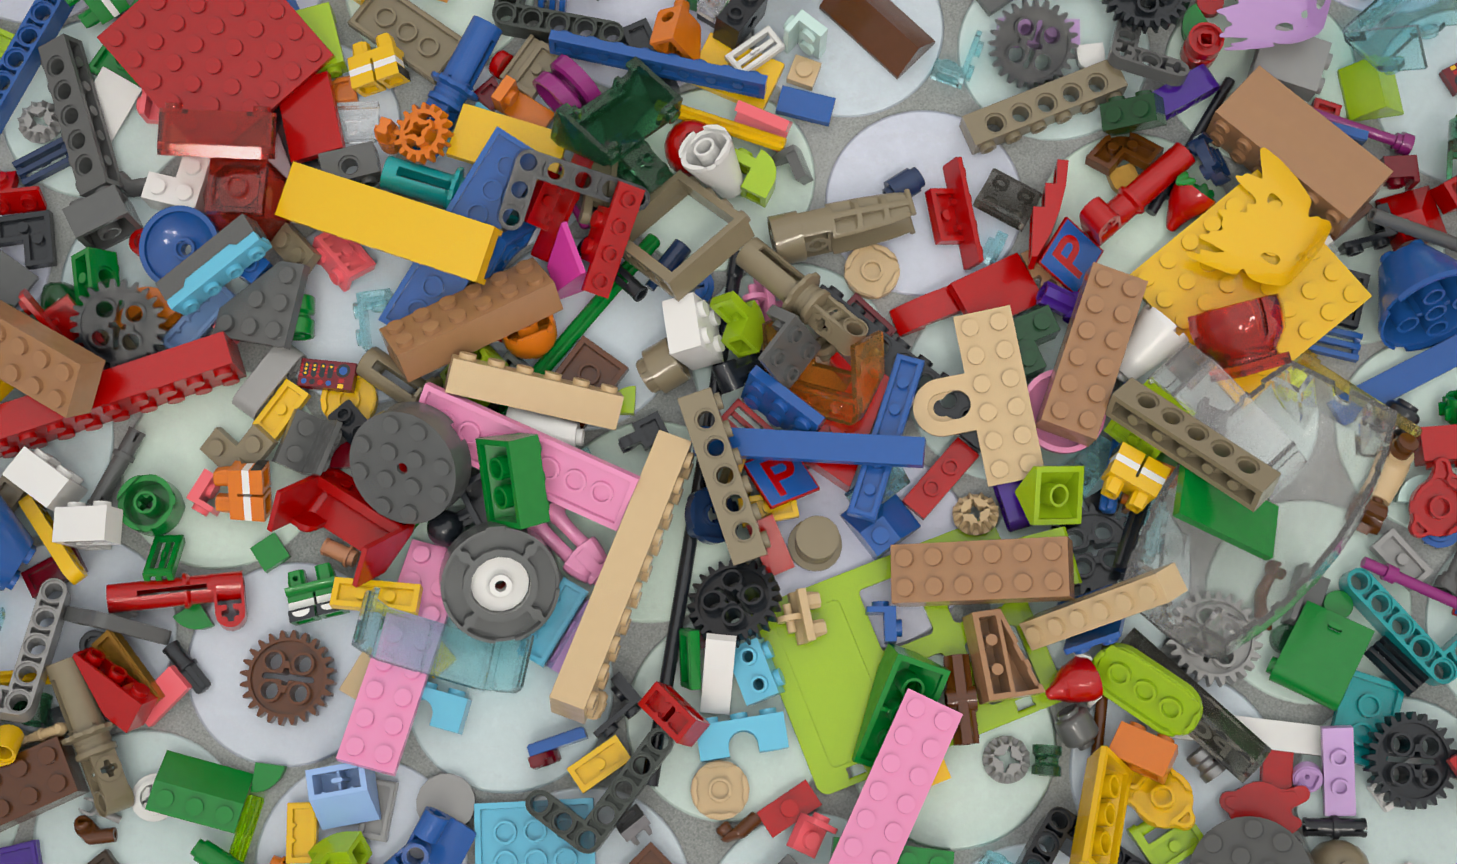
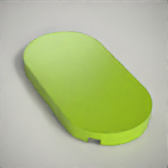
M1113 643L1103 647L1093 658L1092 663L1096 667L1102 681V695L1156 732L1171 737L1182 734L1186 735L1192 732L1200 722L1203 714V705L1197 691L1190 684L1133 646L1124 643Z

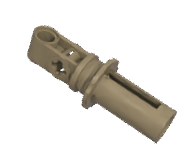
M758 237L752 238L741 248L736 257V264L782 301V309L799 316L802 323L808 324L841 354L855 356L859 353L868 333L867 324L851 313L842 303L835 300L829 291L819 287L821 276L817 272L804 276Z
M378 347L370 348L363 355L356 369L357 375L398 403L419 402L424 385L428 382L443 388V379L438 376L431 377L428 380L420 377L408 383L390 355ZM384 371H389L417 390L415 394L411 395L382 375Z
M73 657L47 666L45 668L69 731L67 734L69 737L63 739L61 743L63 746L73 745L77 753L75 760L77 763H81L97 812L100 816L106 817L134 805L133 791L127 782L122 764L115 750L118 745L110 736V730L116 727V725L104 719L102 711ZM105 769L106 773L102 774L101 770Z

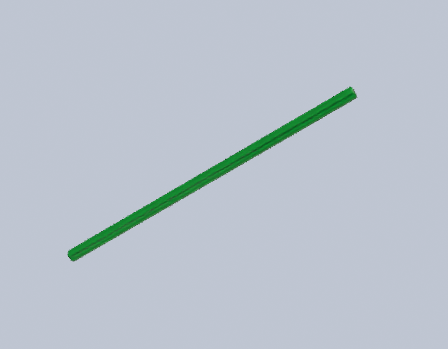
M649 233L638 246L651 256L660 246V240L655 235ZM626 260L622 263V266L633 276L638 271ZM617 273L619 277H621L626 283H628V281L620 273ZM614 282L608 299L595 295L558 337L554 346L533 366V372L545 374V371H552L622 288ZM500 405L495 412L506 416L509 406Z

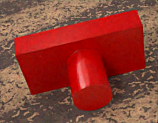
M805 779L756 812L771 837L774 838L796 823L801 812L808 815L822 804Z

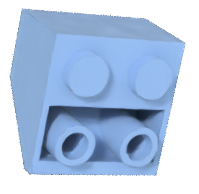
M346 763L305 770L309 802L322 830L381 820L375 771Z

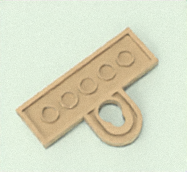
M1007 305L955 316L953 320L964 373L931 380L918 390L913 401V413L916 422L925 432L937 437L977 431L988 487L1022 481L1033 466H1044L1011 307ZM953 391L964 393L971 402L969 412L959 419L938 416L933 410L934 404L938 400L944 399L948 393Z

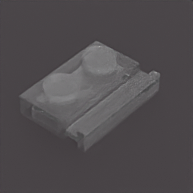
M378 101L337 103L345 144L378 142L374 132L375 125L380 123V104Z

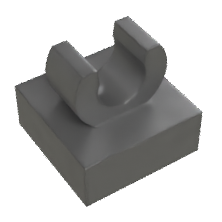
M637 804L628 809L616 826L626 842L631 840L635 845L640 844L636 835L642 830H645L649 836L652 834V830L649 827L651 823Z

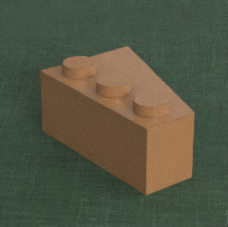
M1000 608L972 612L962 617L979 705L1036 696L1046 692L1043 685L1039 684L1028 658L1025 659L1017 644L1018 640Z

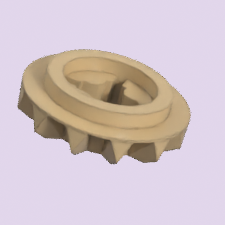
M969 492L967 496L959 497L958 502L953 506V521L957 528L966 534L982 535L988 533L996 526L999 519L998 506H996L992 497L988 498L982 492L980 494H971ZM972 506L981 511L978 522L977 518L970 514Z

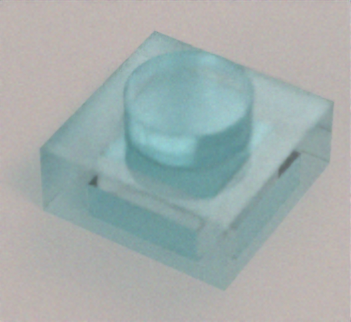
M998 230L995 238L989 236L983 248V252L987 254L983 263L991 265L997 261L1009 236L1008 234Z

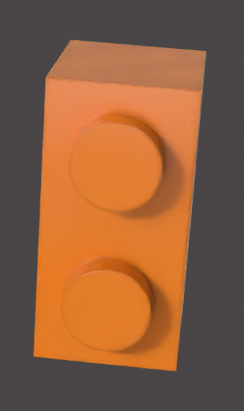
M1121 721L1109 748L1133 772L1164 785L1178 755V745L1174 744L1175 741L1167 735L1158 733L1156 736L1146 732L1147 729L1139 723L1130 721L1128 724Z

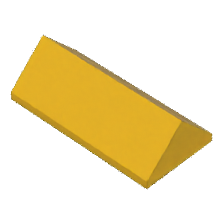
M1108 746L1099 747L1087 758L1069 864H1118L1132 770Z

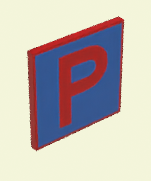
M1064 217L1037 263L1065 289L1071 292H1079L1086 271L1093 262L1097 263L1104 250L1068 217Z
M751 459L746 461L743 467L770 510L820 490V487L803 462Z

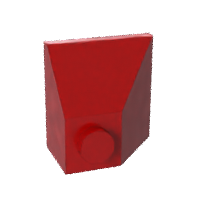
M1429 185L1375 201L1376 205L1388 203L1391 214L1447 233L1435 200L1429 191ZM1398 232L1399 234L1390 243L1392 250L1396 251L1417 240V238Z

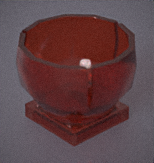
M211 156L208 181L203 192L206 215L213 221L220 232L243 213L257 221L267 239L271 242L285 222L291 223V221L275 215L287 177L275 165L270 163L268 159H259L251 156L242 158Z
M1279 293L1188 317L1189 331L1197 349L1216 364L1215 370L1208 371L1210 382L1244 377L1292 363L1289 351L1279 352L1278 350L1286 328L1285 308Z

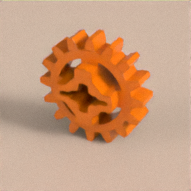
M422 102L421 108L415 104L412 105V112L404 111L405 119L403 121L397 120L398 125L401 127L399 130L394 131V134L399 137L394 143L401 148L399 153L411 162H419L425 165L428 159L434 163L436 162L435 155L439 154L442 157L445 155L442 150L444 146L451 147L447 139L454 136V133L448 130L453 126V122L448 120L449 115L435 104L430 106ZM427 117H432V118H434L435 120H434V121H432L431 119H428V120H427ZM413 147L421 148V150H414Z

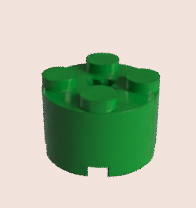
M157 475L134 476L122 485L117 494L118 508L123 510L122 522L143 535L155 537L170 532L180 522L185 511V503L179 490ZM152 501L153 506L150 508L148 504Z

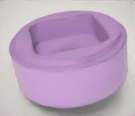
M1305 761L1294 766L1292 781L1294 786H1306L1311 793L1322 786L1323 775L1317 764Z

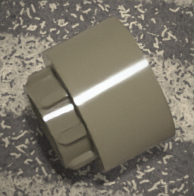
M667 337L643 350V358L639 359L636 363L640 377L652 393H657L660 390L668 393L691 380L688 367L669 354Z

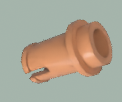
M331 538L325 539L320 550L321 555L341 562L345 568L348 566L354 567L360 556V552L352 545L348 547Z

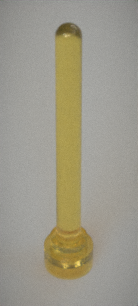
M1307 349L1297 361L1295 367L1301 365L1309 374L1315 373L1410 435L1418 437L1422 434L1420 426L1322 365L1318 355L1313 351Z

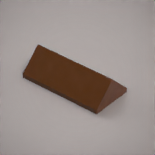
M823 0L819 6V9L896 79L900 78L935 44V40L891 0Z

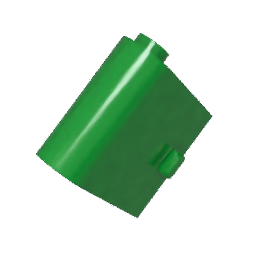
M1307 600L1279 657L1273 656L1266 669V672L1270 674L1269 680L1336 712L1375 631Z

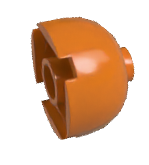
M552 314L502 338L504 346L511 354L521 359H538L542 357L556 342L557 328L554 315Z

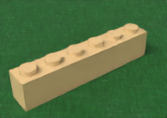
M460 351L459 355L452 354L444 385L446 393L616 430L624 396L621 392H618V387L602 383L601 387L590 385L589 380L579 377H573V381L561 379L562 374L553 371H545V374L533 372V367L517 364V367L513 368L505 366V361L496 358H488V362L476 359V354Z
M1175 562L1076 598L1075 601H1068L1041 611L1019 625L1033 651L1169 603L1188 591Z

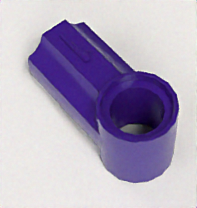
M1046 281L1037 293L1036 304L1041 307L1049 305L1052 312L1063 316L1062 320L1069 324L1079 292H1071L1050 281Z

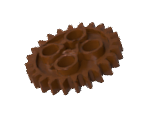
M281 630L279 639L275 635L269 634L270 643L267 644L259 640L258 643L261 649L259 651L255 649L249 650L254 658L253 660H243L249 666V670L240 671L241 675L247 677V681L240 683V686L249 689L242 697L253 699L248 708L256 709L259 707L257 717L262 718L268 713V723H273L278 717V724L285 726L288 718L291 725L297 726L298 717L307 723L309 722V712L318 716L319 712L316 707L318 705L328 706L323 698L325 696H334L328 690V686L337 685L336 681L330 679V675L337 673V670L328 667L334 661V658L324 657L329 649L325 646L317 649L320 644L319 639L315 638L309 643L310 634L304 633L299 639V632L293 630L289 638L287 632ZM280 654L282 657L281 666L277 669H272L271 659L275 655ZM309 657L311 660L310 669L306 672H301L299 669L300 661ZM264 673L285 676L292 674L297 677H312L314 682L306 683L293 680L286 682L280 679H267L263 675ZM275 683L278 687L277 695L269 699L266 695L267 687ZM304 686L307 690V696L303 701L298 702L295 699V692L298 688Z

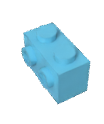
M763 637L762 639H751V645L744 642L740 644L739 648H735L733 673L746 706L755 705L785 692L783 685L786 684L785 678L780 668H775L772 660L775 657L770 642L768 640L765 641Z

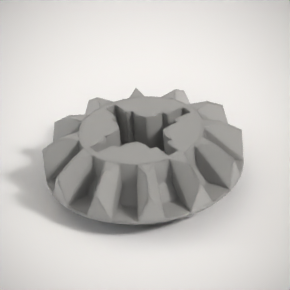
M44 100L37 103L31 101L29 107L22 108L23 113L21 117L17 118L19 121L18 129L27 140L33 143H46L53 140L60 133L61 127L54 112V104ZM33 117H43L48 126L36 125Z
M1000 736L990 741L983 753V766L993 780L1004 784L1015 783L1026 775L1030 767V752L1022 741L1012 736ZM1008 747H1010V757L1019 761V763L1009 764L1004 772L1003 762L998 758H994V756L1005 755Z

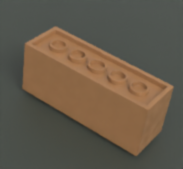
M1260 65L1215 111L1206 131L1213 140L1211 143L1214 146L1224 149L1235 163L1244 165L1251 171V174L1257 169L1262 173L1260 149L1265 147L1292 171L1310 196L1311 206L1308 215L1310 217L1318 216L1321 219L1330 221L1332 228L1329 235L1332 234L1335 238L1377 195L1393 173L1389 167Z

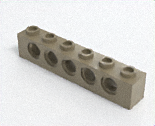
M1108 59L966 114L962 116L959 127L972 155L979 152L987 154L996 149L997 145L1004 142L1012 144L1020 140L1022 135L1030 132L1032 134L1042 132L1047 128V125L1055 122L1063 124L1069 121L1073 115L1080 112L1088 114L1097 109L1099 104L1108 102L1109 98L1123 96L1128 84L1121 70L1112 67ZM1089 85L1099 87L1100 92L1092 91ZM1071 95L1076 101L1069 102L1063 96ZM1046 105L1051 111H1041L1038 106ZM1013 115H1021L1025 118V121L1018 122L1013 118ZM994 124L1000 128V131L993 132L987 126Z
M1131 377L1111 396L1105 413L1106 416L1252 512H1255L1273 494L1281 476L1280 472Z
M709 387L677 398L733 565L736 566L768 555L767 548L771 547V543L766 530L760 531L757 521L762 519L757 503L751 504L748 493L752 492V487L748 476L741 475L738 465L743 464L739 449L738 447L732 448L729 437L734 436L729 420L723 421L720 410L724 409L720 393H714L712 388ZM705 413H711L715 417V422L710 428H702L699 424L700 417ZM715 440H720L724 444V451L719 456H712L709 453V445ZM723 468H730L734 473L733 480L728 484H722L718 480V473ZM733 495H739L743 500V506L737 512L730 511L727 506L728 499ZM741 523H749L753 530L751 537L746 540L740 539L736 532L737 527Z

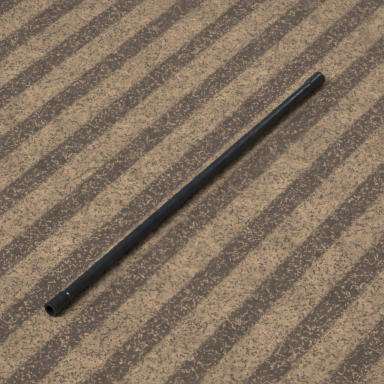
M739 250L728 261L725 293L734 291L739 295L740 283L744 270L735 262ZM720 317L719 335L722 337L727 323ZM725 346V350L722 352L724 362L728 361L729 349ZM711 371L709 387L712 388L714 393L719 392L722 397L713 371ZM705 413L702 426H713L715 422L714 415ZM698 459L696 460L691 493L707 487ZM685 525L659 682L672 687L674 685L679 655V630L684 625L698 541L696 538L688 535L687 525ZM654 720L651 730L660 727ZM659 733L653 737L652 745L655 749H663L665 734ZM647 758L644 760L642 774H646L651 768V763ZM662 764L647 785L658 787Z

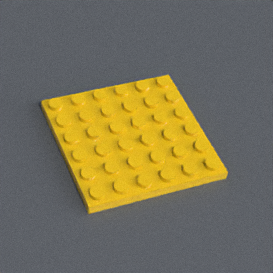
M1258 169L1251 174L1258 178H1263L1262 173ZM1241 184L1237 185L1129 274L1148 281L1143 300L1150 308H1156L1177 326L1175 333L1178 336L1184 333L1188 337L1189 342L1185 348L1237 407L1276 376L1282 368L1292 363L1372 297L1325 243L1316 257L1291 283L1284 286L1255 282L1247 276L1244 269L1240 270L1238 274H1229L1188 257L1185 254L1186 252L1200 254V249L1214 253L1224 252L1211 243L1200 239L1199 235L1209 234L1210 231L1223 230L1221 226L1223 218L1219 214L1218 209L1245 213L1247 212L1248 203L1256 204L1255 197ZM1274 193L1269 194L1267 202L1274 209L1280 208L1283 203ZM1317 248L1308 255L1305 262L1311 258ZM1265 252L1261 255L1266 262L1277 265L1281 261L1279 256L1274 253ZM1299 253L1296 256V260L1299 261L1304 253Z

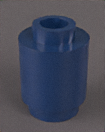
M916 167L911 169L905 168L884 181L882 192L883 194L897 193L909 189L913 197L921 192V188L925 186V180Z

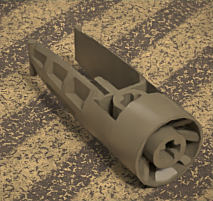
M905 189L904 192L879 194L825 204L824 208L801 213L791 211L768 216L767 223L772 249L792 265L807 261V257L833 252V254L844 253L884 242L909 232L914 234L915 229L911 216L917 213L910 190Z

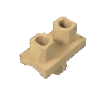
M806 588L796 589L795 592L787 594L789 603L782 605L784 615L777 617V624H786L788 634L795 633L797 646L805 645L816 640L817 637L827 634L824 619L812 620L810 610L821 607L819 592H806Z

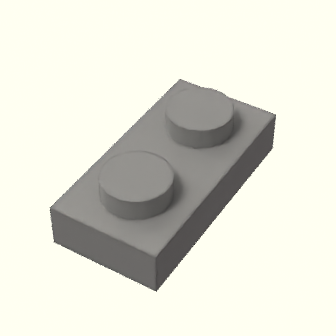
M1394 528L1389 529L1369 547L1384 565L1389 563L1400 569V572L1422 582L1434 572Z

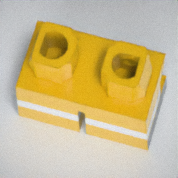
M389 33L378 35L376 37L377 48L372 50L370 44L366 41L352 45L353 56L347 58L351 86L354 91L363 97L385 91L386 87L390 89L411 82L409 72L405 69L402 59L404 52L396 46L394 38Z
M1122 442L1113 449L1108 467L1100 478L1104 481L1101 494L1113 500L1118 498L1121 491L1128 494L1129 498L1125 506L1130 511L1138 514L1149 502L1157 497L1171 468L1150 456L1145 458V453Z

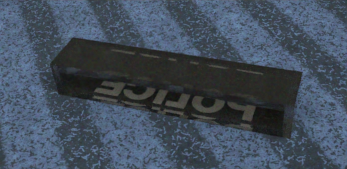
M1134 627L1120 643L1128 644L1138 649L1190 684L1197 691L1202 701L1203 714L1198 725L1188 735L1239 781L1245 782L1263 764L1272 749Z

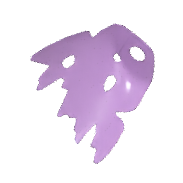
M1238 0V4L1218 9L1217 12L1226 16L1227 21L1232 23L1231 26L1225 28V32L1221 33L1220 37L1248 38L1243 42L1232 43L1233 47L1224 49L1247 50L1275 46L1273 43L1293 44L1318 35L1324 28L1331 0H1325L1324 5L1320 9L1317 8V0ZM1307 10V18H1302V12ZM1281 23H1289L1293 25V30L1281 31L1276 30L1275 27Z

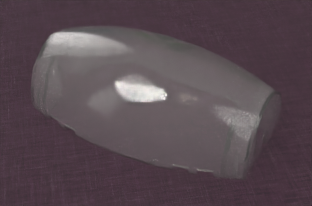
M1290 360L1263 378L1261 385L1251 393L1246 391L1239 397V402L1231 410H1225L1209 427L1281 473L1273 494L1267 499V501L1279 506L1273 559L1265 561L1172 516L1180 467L1178 463L1150 508L1151 514L1145 526L1142 525L1138 534L1139 540L1135 551L1131 553L1123 581L1175 562L1188 591L1169 603L1140 612V614L1179 645L1200 656L1219 661L1261 634L1288 612L1319 581L1340 555L1359 526L1378 488L1389 458L1397 425V411L1353 389L1349 392V402L1345 401L1337 395L1334 380L1293 360Z

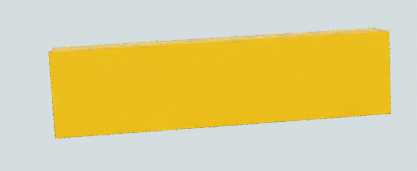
M294 161L275 212L276 216L481 285H485L486 280L484 277L498 236L501 237L503 231L495 226Z

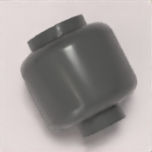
M1072 704L1057 713V720L1054 726L1067 748L1085 750L1095 743L1094 738L1097 736L1099 728L1086 707H1078L1077 704Z

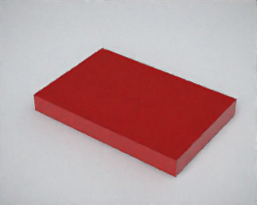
M328 71L315 74L280 105L291 163L294 161L301 164L319 158V153L346 147L331 74Z
M1014 253L962 277L947 286L963 315L1010 305L1012 316L1015 317L1038 306L1036 304V296L1039 288L1018 253Z

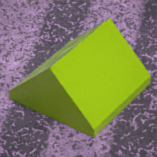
M1372 55L1338 69L1337 75L1347 119L1356 122L1404 114L1391 61Z
M1085 466L1032 467L1015 490V494L1030 525L1081 524Z

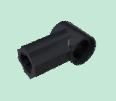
M762 350L737 360L731 359L711 367L721 394L745 386L749 373L756 365L766 373H769L758 360L763 352Z

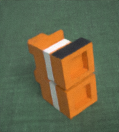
M235 460L231 466L217 467L213 472L215 486H228V493H218L216 496V511L230 513V519L259 522L267 520L272 511L271 487H269L271 485L269 460H258L256 463H241V461Z

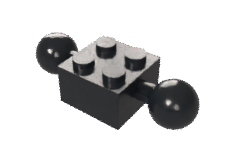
M480 473L470 478L469 484L461 496L466 508L457 513L445 510L437 517L428 521L427 534L436 545L448 547L464 532V528L472 523L478 525L487 522Z

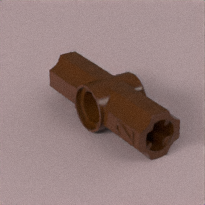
M969 654L944 656L943 665L951 671L946 682V688L944 689L945 706L963 714L953 736V746L979 744L980 737L976 718L978 700L975 685H972Z

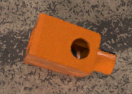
M676 0L673 7L661 9L658 12L649 43L657 52L665 54L674 53L680 57L693 60L700 59L701 26L689 13L690 3L688 1Z

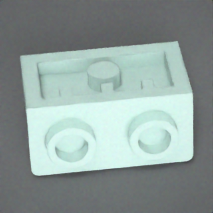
M803 9L796 16L791 15L783 26V40L785 44V50L783 51L788 54L798 43L803 52L808 55L813 54L819 59L826 51L828 28Z

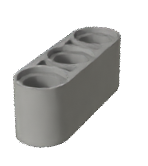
M291 345L290 350L272 347L236 392L232 404L255 420L286 378L292 381L300 370L302 358H307L306 355L293 345Z

